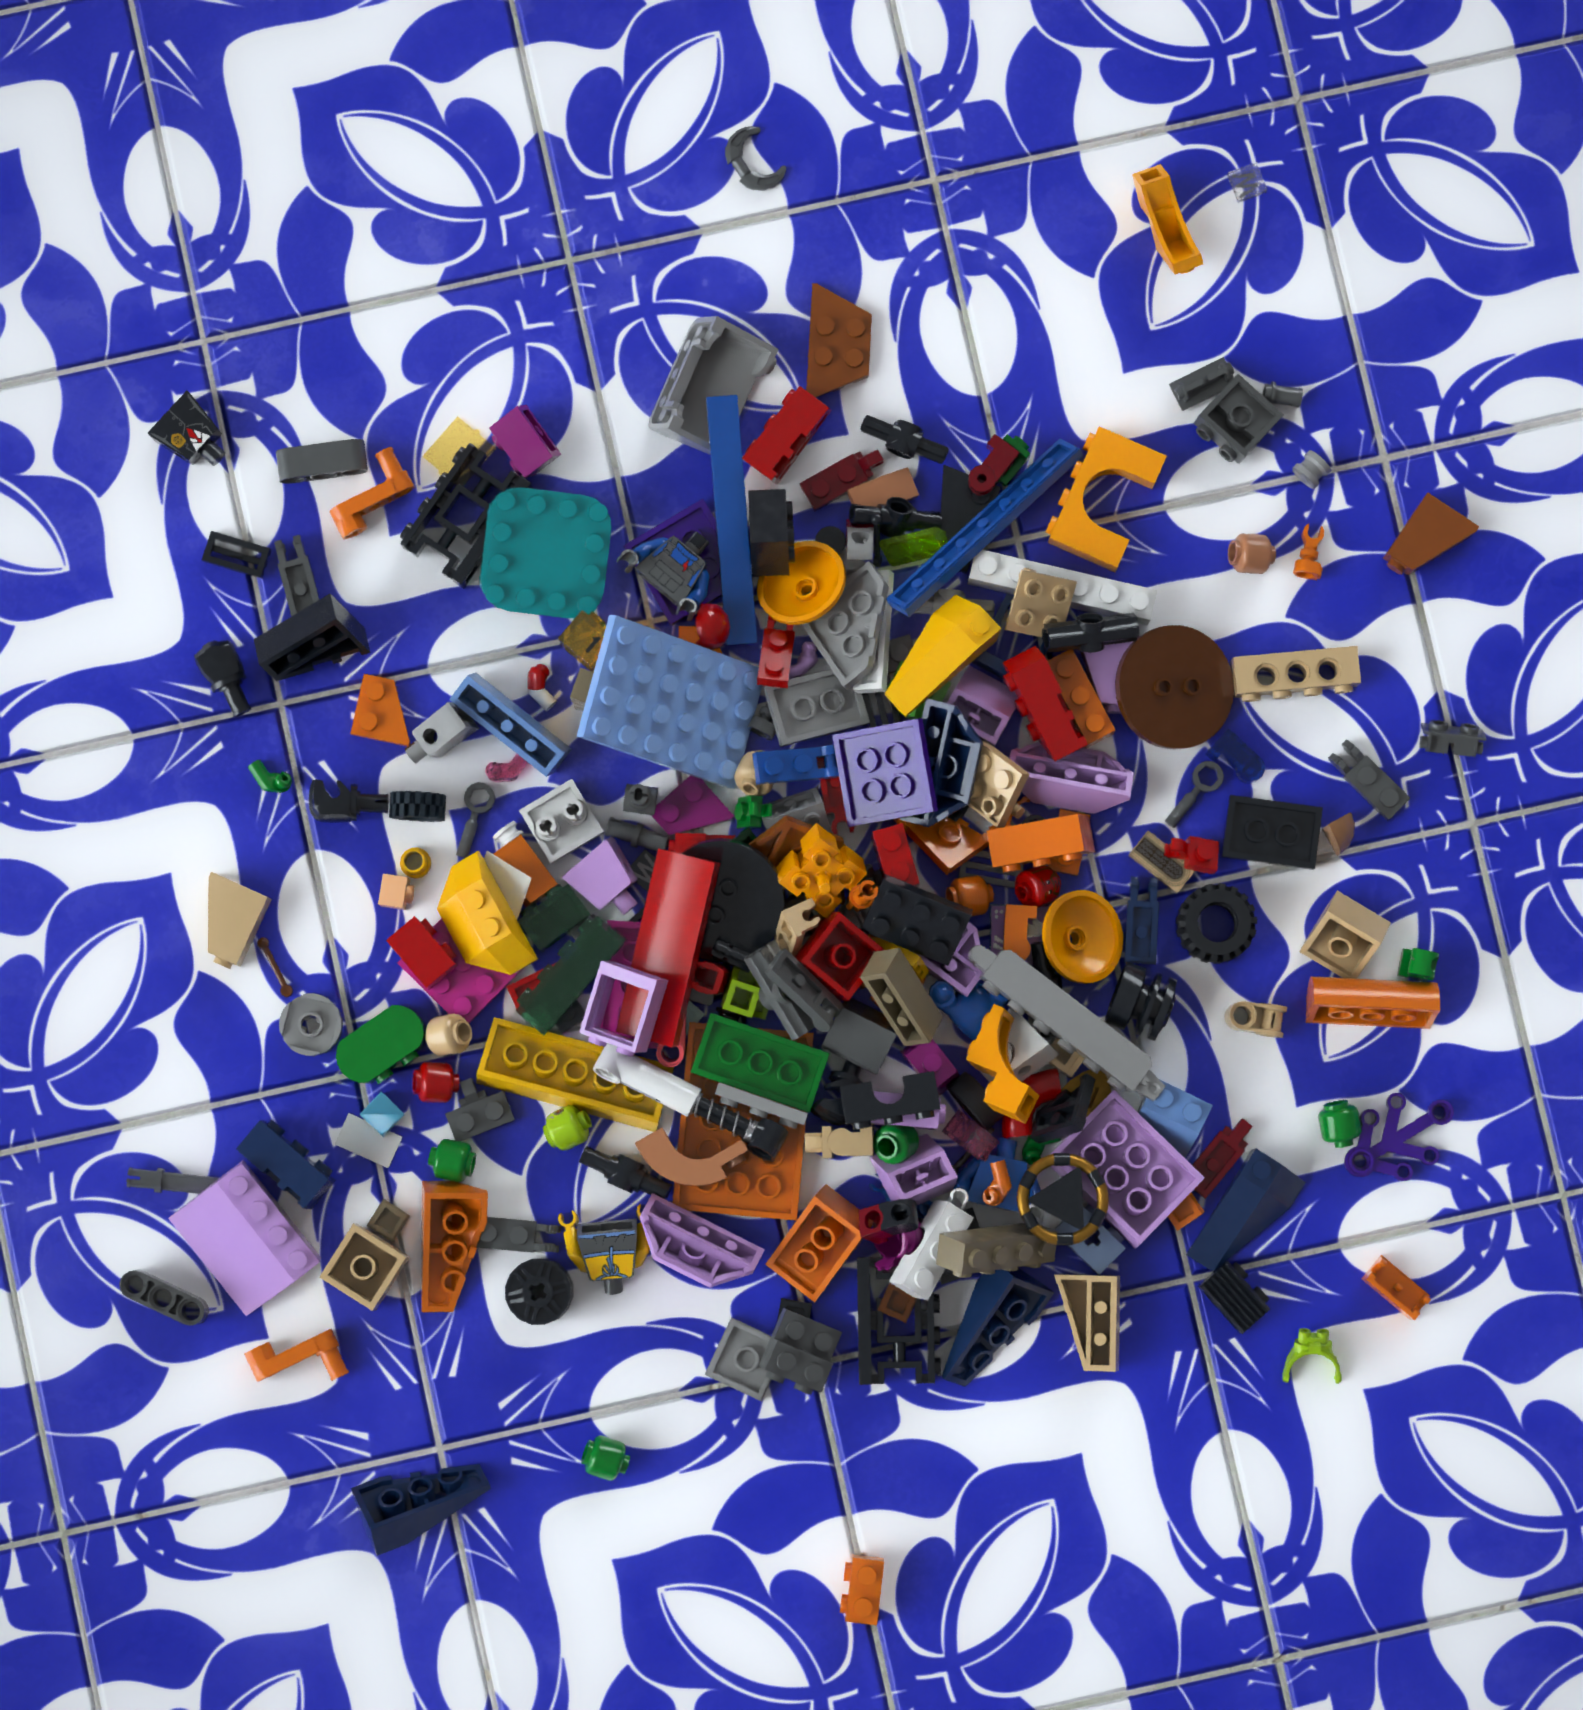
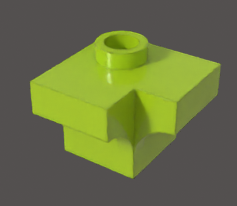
M732 967L720 1003L722 1009L763 1020L766 1019L768 1009L760 1002V986L751 971L747 973Z

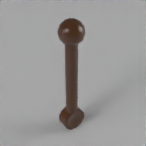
M264 937L260 938L257 941V946L264 951L281 985L280 992L282 996H291L293 988L287 985L269 949V940Z

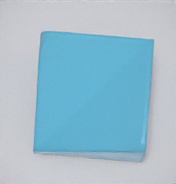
M382 1092L360 1113V1116L382 1137L405 1115Z

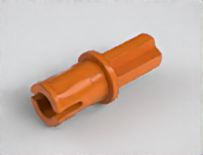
M865 880L850 890L847 897L849 903L846 905L849 911L854 909L856 912H859L872 904L874 898L878 895V886L874 889L872 888L875 882Z

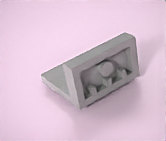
M817 787L766 803L772 804V817L762 818L766 830L788 815L813 826L815 823H818L825 830L832 833Z

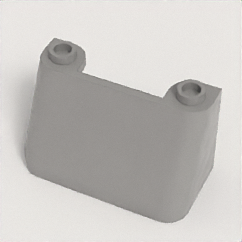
M718 316L697 318L689 327L650 416L649 428L661 435L710 455L706 397L737 395L740 417L756 378L770 374L773 371L777 362L775 356L778 348Z

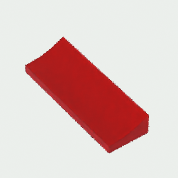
M658 848L631 967L669 980L650 1041L673 1048L679 1045L720 863ZM627 983L616 1032L635 1037L649 993L648 990Z

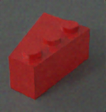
M801 386L796 391L791 389L781 403L784 406L777 415L773 414L763 427L764 431L757 439L753 440L742 457L746 463L776 485H778L832 411Z
M1036 645L1002 662L1007 674L1003 675V679L1009 690L1016 692L1018 699L1014 700L1015 706L1022 717H1027L1029 724L1025 725V728L1033 742L1038 740L1055 762L1088 745L1085 737L1076 729L1073 722L1075 717L1071 709H1067L1061 695L1062 690L1045 656Z

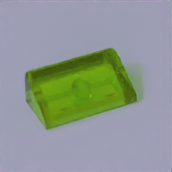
M933 527L880 540L879 545L891 566H898L931 558L948 541L946 531Z

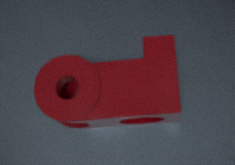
M996 434L987 443V449L991 453L981 465L974 467L969 474L968 485L970 490L976 495L984 496L989 494L1019 457V452Z

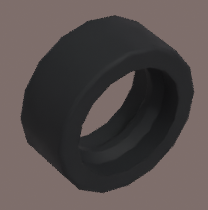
M963 1072L947 1087L956 1102L985 1131L989 1130L1004 1116L993 1111L983 1101L985 1098V1088L969 1073Z

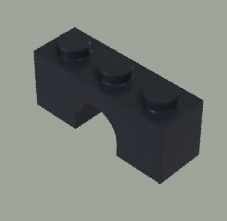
M934 1071L903 1076V1096L893 1104H884L876 1099L871 1081L840 1086L845 1124H852L853 1130L872 1127L871 1121L884 1119V1125L903 1122L902 1116L915 1114L916 1120L935 1117L934 1111L940 1110V1103Z

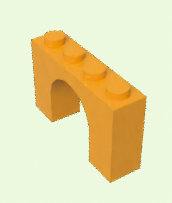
M1099 426L1096 434L1089 433L1083 446V450L1088 451L1083 462L1079 460L1076 462L1070 475L1071 478L1075 479L1071 490L1064 489L1058 505L1063 507L1058 518L1052 516L1045 533L1050 534L1049 544L1115 573L1130 539L1098 526L1089 518L1083 504L1084 490L1093 480L1104 475L1122 476L1152 489L1167 456Z

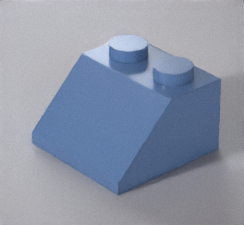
M1160 1080L1165 1085L1163 1091L1155 1101L1144 1097L1137 1112L1186 1158L1213 1105Z

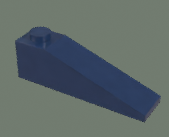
M1257 1148L1251 1149L1186 1255L1213 1272L1289 1210L1306 1182Z

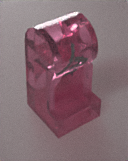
M959 1109L941 1131L966 1152L983 1162L988 1159L990 1152L1000 1143Z

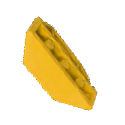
M476 851L453 865L442 892L437 911L465 962L470 965L513 975L537 961L538 958L480 851Z

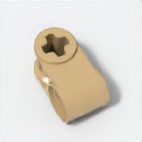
M1241 1001L1230 1005L1226 1009L1224 1017L1226 1024L1233 1030L1255 1033L1256 1035L1283 1038L1284 1033L1281 1032L1283 1013L1287 1012V1007ZM1238 1007L1243 1008L1248 1014L1247 1022L1243 1025L1238 1024L1234 1020L1233 1014Z

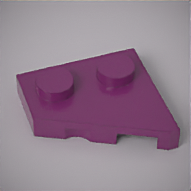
M691 775L656 805L655 814L651 815L666 834L670 836L675 835V833H684L685 831L700 829L723 821L727 822L734 818V815L702 779Z

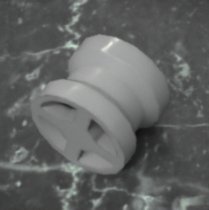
M1309 450L1304 455L1305 460L1302 463H1297L1292 468V471L1306 486L1315 489L1319 484V479L1322 476H1327L1332 470L1321 456Z

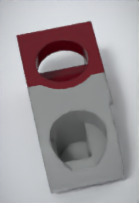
M846 519L847 560H873L874 525L851 524L850 520Z

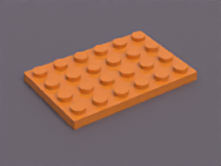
M689 1022L684 1080L701 1088L702 1097L708 1100L714 1099V1103L723 1107L725 1104L719 1102L721 1096L715 1094L719 1082L690 1073L707 1023ZM757 1028L792 1040L785 1030ZM806 1033L792 1041L813 1047L814 1033ZM739 1103L737 1108L726 1105V1109L734 1113L739 1111V1115L746 1119L752 1118L753 1121L759 1122L763 1118L749 1113L750 1106ZM694 1113L688 1117L682 1114L680 1116L677 1151L685 1157L706 1159L742 1140V1137H734L733 1133L726 1129L720 1130V1126L714 1123L708 1124L707 1120L700 1116L695 1117ZM768 1113L767 1119L780 1124L779 1116ZM798 1123L797 1128L794 1129L780 1124L786 1128L789 1134L773 1162L763 1160L748 1150V1152L743 1154L746 1160L732 1168H729L727 1164L722 1166L728 1177L722 1181L703 1186H690L674 1182L672 1203L687 1211L797 1221L805 1125Z

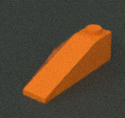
M422 1181V1312L454 1311L469 1265L475 1256L477 1244L487 1224V1190L454 1181Z

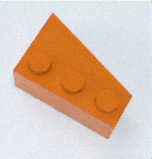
M1073 814L986 830L993 868H1002L1003 873L1019 871L1022 864L1032 863L1033 867L1051 865V860L1063 858L1064 862L1082 859L1083 854L1095 853L1090 819L1087 815Z

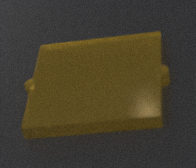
M457 416L422 457L438 469V473L441 476L442 473H449L455 464L452 460L461 447L466 448L469 443L473 444L478 450L486 453L487 458L485 461L496 448L480 435L478 429H472ZM473 458L463 470L455 485L459 483L464 486L474 475L468 468L473 462Z

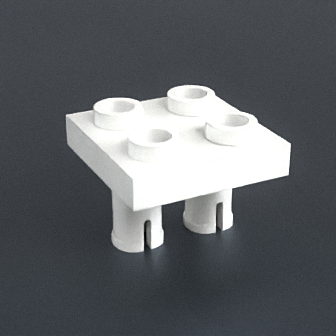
M573 779L519 810L551 864L604 833Z

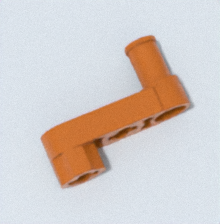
M392 447L385 448L375 454L387 478L385 482L336 505L329 511L343 540L353 538L368 528L362 516L406 495L415 488L406 470L403 471Z
M332 1328L277 1355L270 1341L244 1353L257 1382L315 1354L321 1357L331 1381L349 1373L337 1347L340 1345Z

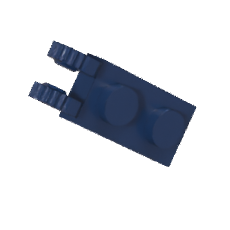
M1131 876L1126 912L1124 963L1156 965L1159 902H1157L1158 878H1150L1148 882L1149 901H1137L1139 881L1138 877Z

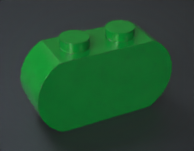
M391 1005L339 1042L336 1050V1060L339 1069L347 1078L358 1083L372 1084L374 1081L378 1085L383 1083L394 1074L392 1069L402 1063L405 1067L419 1057L417 1051L422 1049L425 1044L426 1028L423 1020L416 1012L405 1006Z

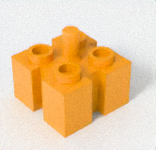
M815 823L800 840L802 850L798 854L791 850L775 868L778 873L779 884L797 897L804 892L806 900L812 898L816 906L813 909L827 918L842 902L840 892L844 888L850 891L867 875L864 859L845 844L839 850L835 836L818 823Z

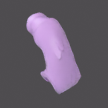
M813 642L803 643L802 653H800L797 663L790 667L789 680L805 675L819 660L816 654L817 647Z

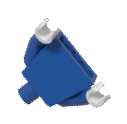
M999 1137L996 1155L983 1153L981 1157L973 1158L959 1172L956 1184L947 1201L951 1203L953 1199L959 1200L962 1204L961 1210H964L967 1202L991 1206L985 1204L982 1199L984 1190L994 1180L990 1163L1005 1160L1012 1187L1002 1203L991 1207L1019 1212L1017 1206L1018 1187L1025 1171L1029 1167H1027V1162L1014 1159L1018 1141ZM1037 1178L1029 1191V1198L1041 1191ZM1029 1203L1030 1210L1034 1216L1040 1219L1039 1224L1042 1225L1044 1210Z

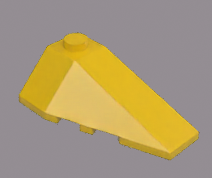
M954 595L931 615L885 692V696L907 717L925 702L926 698L931 697L997 641L1002 628L980 605Z

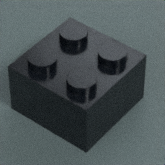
M786 489L748 490L752 577L789 575V563H795L792 501H786Z

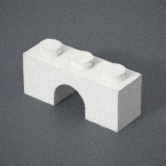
M934 1200L919 1226L925 1230L920 1245L913 1253L903 1255L889 1282L914 1298L928 1300L946 1269L936 1265L939 1234L967 1230L974 1217L949 1201Z

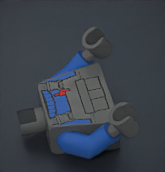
M696 531L685 544L674 535L669 539L661 537L642 543L632 550H624L616 560L617 563L620 560H625L629 563L624 570L626 573H630L635 565L638 564L636 566L637 574L677 606L675 612L677 615L682 610L689 612L687 621H692L696 610L707 597L710 575L706 570L707 563L699 555L708 546L709 542Z

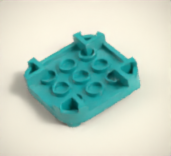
M509 488L499 493L489 504L487 510L481 573L479 576L480 588L485 598L495 607L510 612L569 619L582 618L592 614L601 603L605 588L611 538V518L606 506L597 499L586 495L532 488Z

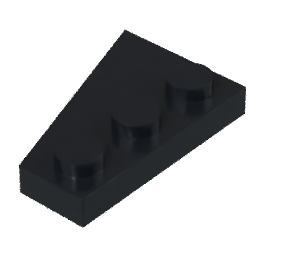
M943 465L941 516L943 521L939 532V549L998 496L1001 487L996 485L989 494L984 496L976 495L969 488V474ZM970 560L960 570V572L967 574V571L972 560Z

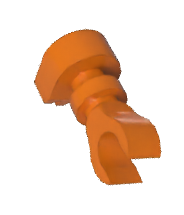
M1307 524L1301 534L1304 549L1300 550L1299 556L1302 559L1295 561L1293 574L1300 578L1317 581V579L1321 578L1323 568L1319 562L1315 561L1319 555V552L1316 550L1324 537V529L1321 526L1318 537L1311 538L1308 535L1309 524Z

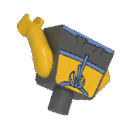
M641 1203L637 1206L636 1215L639 1220L641 1215ZM572 1210L573 1221L565 1224L563 1214L560 1213L558 1221L566 1229L563 1235L567 1255L581 1272L588 1274L590 1281H603L606 1294L615 1295L623 1292L622 1279L634 1277V1269L643 1265L650 1252L641 1220L638 1224L637 1218L578 1224L579 1217Z

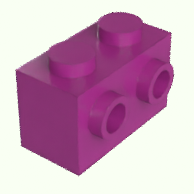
M527 405L516 406L489 427L493 434L492 440L500 450H505L511 459L509 462L512 469L524 478L536 475L562 455Z

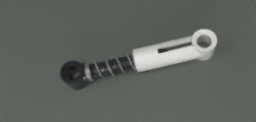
M607 1043L606 1047L603 1048L593 1067V1071L601 1078L615 1084L621 1083L686 1117L694 1113L695 1117L700 1116L706 1119L708 1124L714 1123L720 1126V1130L726 1129L732 1132L734 1137H742L743 1142L748 1143L747 1149L755 1156L766 1161H775L789 1134L782 1125L766 1118H762L759 1122L753 1121L752 1118L746 1119L739 1115V1111L734 1113L726 1109V1105L722 1107L714 1103V1099L708 1100L702 1097L701 1088L635 1055L632 1057L616 1052L617 1046Z

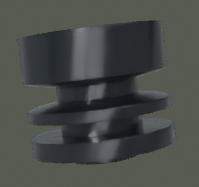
M1126 962L1112 995L1104 1022L1124 1030L1131 1018L1136 1019L1135 1034L1139 1036L1147 1023L1150 1025L1147 1039L1155 1041L1160 1031L1166 1026L1173 1009L1177 980L1169 977L1164 989H1160L1162 974L1157 973L1149 985L1144 983L1146 968Z
M548 1258L530 1259L519 1264L510 1273L505 1285V1300L510 1311L519 1320L531 1325H545L561 1318L570 1308L574 1298V1283L569 1272L560 1263ZM542 1283L545 1286L543 1291L547 1295L545 1298L539 1297L535 1300L531 1287L539 1286Z

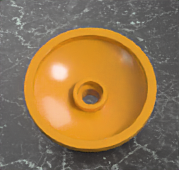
M817 541L794 543L795 563H789V575L759 576L757 583L759 603L767 615L775 621L788 625L812 622L830 611L840 599L846 584L845 565L838 553L824 543Z
M1076 890L1061 895L1051 904L1043 921L1042 941L1049 962L1061 976L1075 983L1088 984L1106 978L1117 966L1123 950V930L1116 911L1106 899L1092 891Z

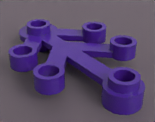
M1392 1093L1386 1099L1388 1112L1381 1141L1370 1147L1373 1128L1379 1123V1114L1374 1109H1366L1360 1114L1362 1133L1359 1136L1357 1146L1348 1150L1344 1158L1345 1168L1353 1176L1365 1177L1372 1171L1394 1176L1398 1181H1408L1413 1175V1169L1408 1163L1392 1164L1377 1159L1387 1152L1419 1159L1425 1165H1433L1439 1160V1151L1435 1147L1427 1146L1423 1148L1403 1142L1432 1124L1444 1125L1449 1123L1454 1115L1452 1105L1445 1100L1433 1101L1428 1106L1426 1114L1397 1131L1401 1110L1406 1106V1099L1401 1093ZM1394 1096L1401 1099V1106L1399 1108H1394L1391 1105V1099ZM1436 1107H1441L1444 1110V1116L1441 1119L1436 1118L1434 1115ZM1368 1112L1375 1116V1121L1371 1125L1367 1124L1364 1120V1116ZM1426 1150L1434 1152L1435 1157L1433 1161L1428 1162L1425 1160L1424 1153ZM1358 1155L1363 1156L1365 1159V1164L1361 1168L1357 1167L1354 1163V1159ZM1400 1166H1405L1408 1169V1175L1405 1178H1401L1397 1173Z

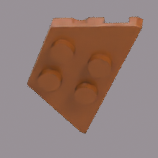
M812 283L806 391L816 398L831 391H838L852 382L856 383L869 377L872 324L871 313L817 283Z
M786 815L750 842L749 845L762 852L776 867L791 850L797 854L802 850L800 840L813 825ZM831 833L835 836L837 847L840 850L844 845L843 837ZM843 889L840 892L842 897V902L840 904L844 905L845 903V893Z

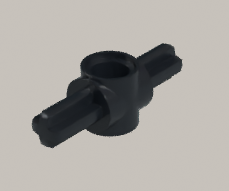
M866 415L861 424V432L885 441L886 450L901 458L911 459L917 454L943 464L947 457L949 449L946 446L924 438L923 430L910 422L897 420L892 425Z

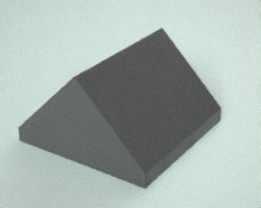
M853 998L849 1001H843V1009L835 1017L834 1024L828 1031L821 1047L877 1075L897 1034L882 1012Z

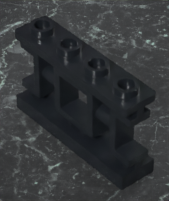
M471 443L466 448L461 447L452 460L455 463L449 473H442L435 484L437 490L432 498L426 497L417 511L420 514L414 524L408 523L400 535V538L403 539L400 543L402 548L411 552L417 558L427 545L449 561L442 570V574L453 580L455 584L465 589L482 564L487 510L489 507V503L484 501L483 497L487 491L493 486L500 492L511 488L512 485H514L513 488L533 489L531 482L522 476L519 477L513 471H510L502 483L482 470L480 467L487 458L486 453L478 450ZM474 459L468 468L470 472L481 478L477 486L471 492L457 483L450 493L466 467ZM461 495L484 510L468 534L445 519ZM440 509L435 515L434 520L446 528L444 534L437 543L422 534L415 544L433 515ZM479 535V538L457 570H454L460 562L459 557L448 551L454 539L458 536L471 545Z
M857 1257L859 1385L884 1384V1368H915L916 1384L935 1383V1377L941 1376V1358L935 1357L934 1345H940V1326H934V1313H940L939 1294L932 1292L929 1299L926 1300L927 1310H921V1299L917 1298L914 1305L915 1335L884 1336L883 1312L878 1310L871 1311L870 1267H876L874 1264L882 1259V1257ZM876 1268V1279H890L894 1272L883 1273V1270L878 1271ZM876 1298L877 1309L880 1305L882 1298ZM921 1329H927L928 1373H922V1361H906V1342H922ZM871 1330H877V1343H893V1361H877L878 1374H872Z

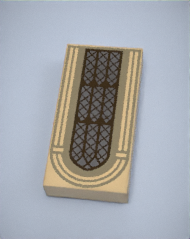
M1148 830L1128 856L1177 894L1195 871L1184 869V860L1165 857V843Z

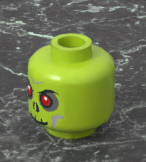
M567 1105L547 1116L543 1131L551 1147L567 1151L587 1141L592 1122L585 1110L580 1111L573 1105Z

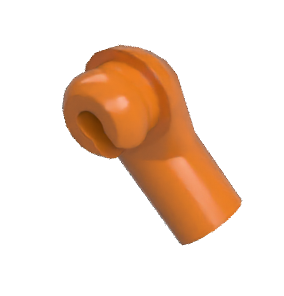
M1005 1160L990 1163L994 1180L982 1194V1199L987 1205H999L1011 1190L1012 1184Z

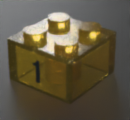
M582 610L558 637V640L564 650L589 671L594 672L606 623L593 611L588 615Z

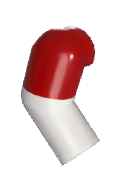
M538 664L535 667H531L527 673V691L545 711H548L555 705L557 700L545 689V681L550 674L549 669L543 664Z

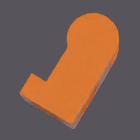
M1005 905L1003 951L1012 950L1023 960L1028 958L1031 951L1030 943L1027 940L1028 920L1037 919V906Z

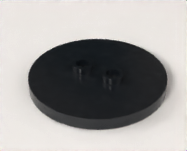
M726 838L701 841L684 850L682 854L720 863L699 957L710 961L727 962L725 959L719 961L711 956V951L717 940L729 944L728 947L731 949L734 946L750 954L766 946L775 936L781 911L785 910L784 887L778 882V873L772 862L751 845Z

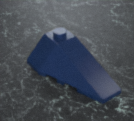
M1020 1268L1017 1271L1000 1269L995 1270L994 1274H982L975 1284L941 1376L945 1380L965 1387L992 1362V1354L1002 1344L1006 1343L1007 1346L1015 1340L1013 1334L1024 1323L1030 1325L1038 1318L1054 1292Z
M480 1464L443 1468L438 1474L421 1476V1472L410 1473L409 1478L392 1480L391 1475L383 1476L352 1487L351 1491L367 1536L378 1556L410 1543L490 1490L491 1487Z

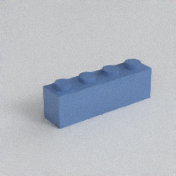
M476 672L467 675L449 699L546 777L557 770L572 750V748Z

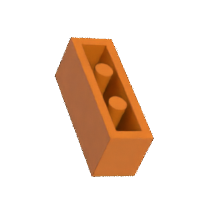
M1067 650L1048 660L1047 662L1062 690L1061 695L1067 709H1071L1075 717L1073 719L1074 725L1087 741L1088 745L1085 748L1112 736L1116 729L1074 651Z

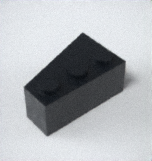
M328 594L254 639L259 665L276 681L313 671L314 665L332 660L333 664L342 662L343 656L360 652L361 655L371 653L365 628L331 594Z

